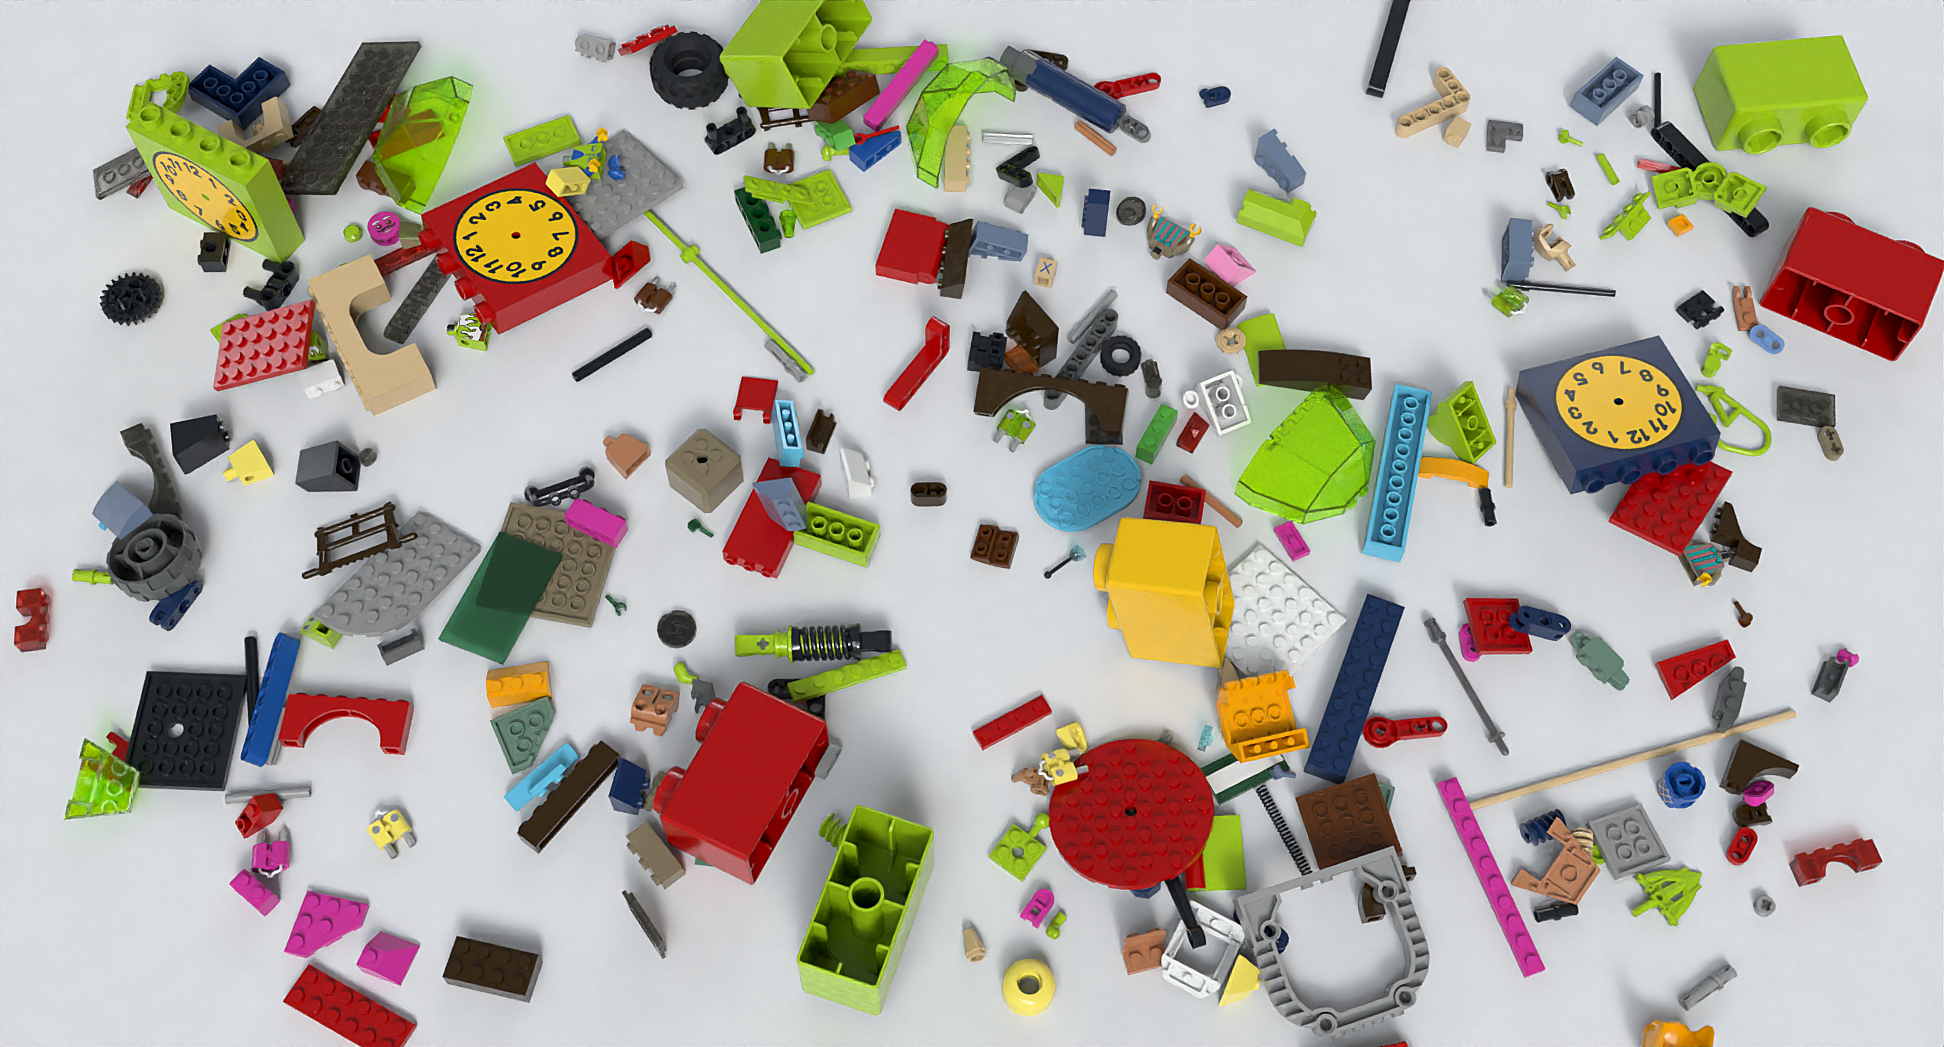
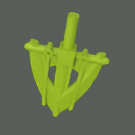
M1688 867L1681 870H1661L1645 875L1638 873L1635 879L1636 882L1640 885L1642 884L1645 887L1644 893H1648L1651 896L1647 898L1646 902L1631 910L1632 916L1636 918L1651 908L1655 910L1660 907L1661 911L1659 913L1666 915L1669 926L1673 925L1676 927L1679 925L1677 920L1687 911L1697 891L1702 888L1701 884L1699 885L1702 873L1700 871H1688ZM1667 881L1674 882L1673 884L1662 889L1661 884ZM1682 892L1681 898L1679 900H1677L1676 902L1670 900L1671 898Z

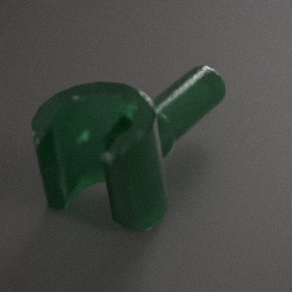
M693 519L688 523L687 527L692 533L699 530L710 538L714 536L697 519Z
M609 594L605 596L615 608L617 616H621V613L617 610L618 608H623L627 611L624 603L616 602Z

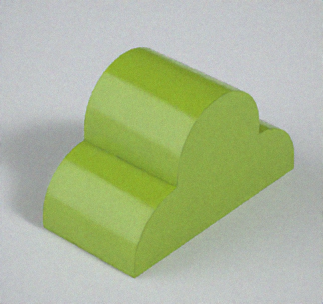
M1473 381L1463 382L1439 403L1437 410L1428 417L1427 427L1432 436L1440 443L1451 446L1453 452L1466 463L1474 464L1497 443Z

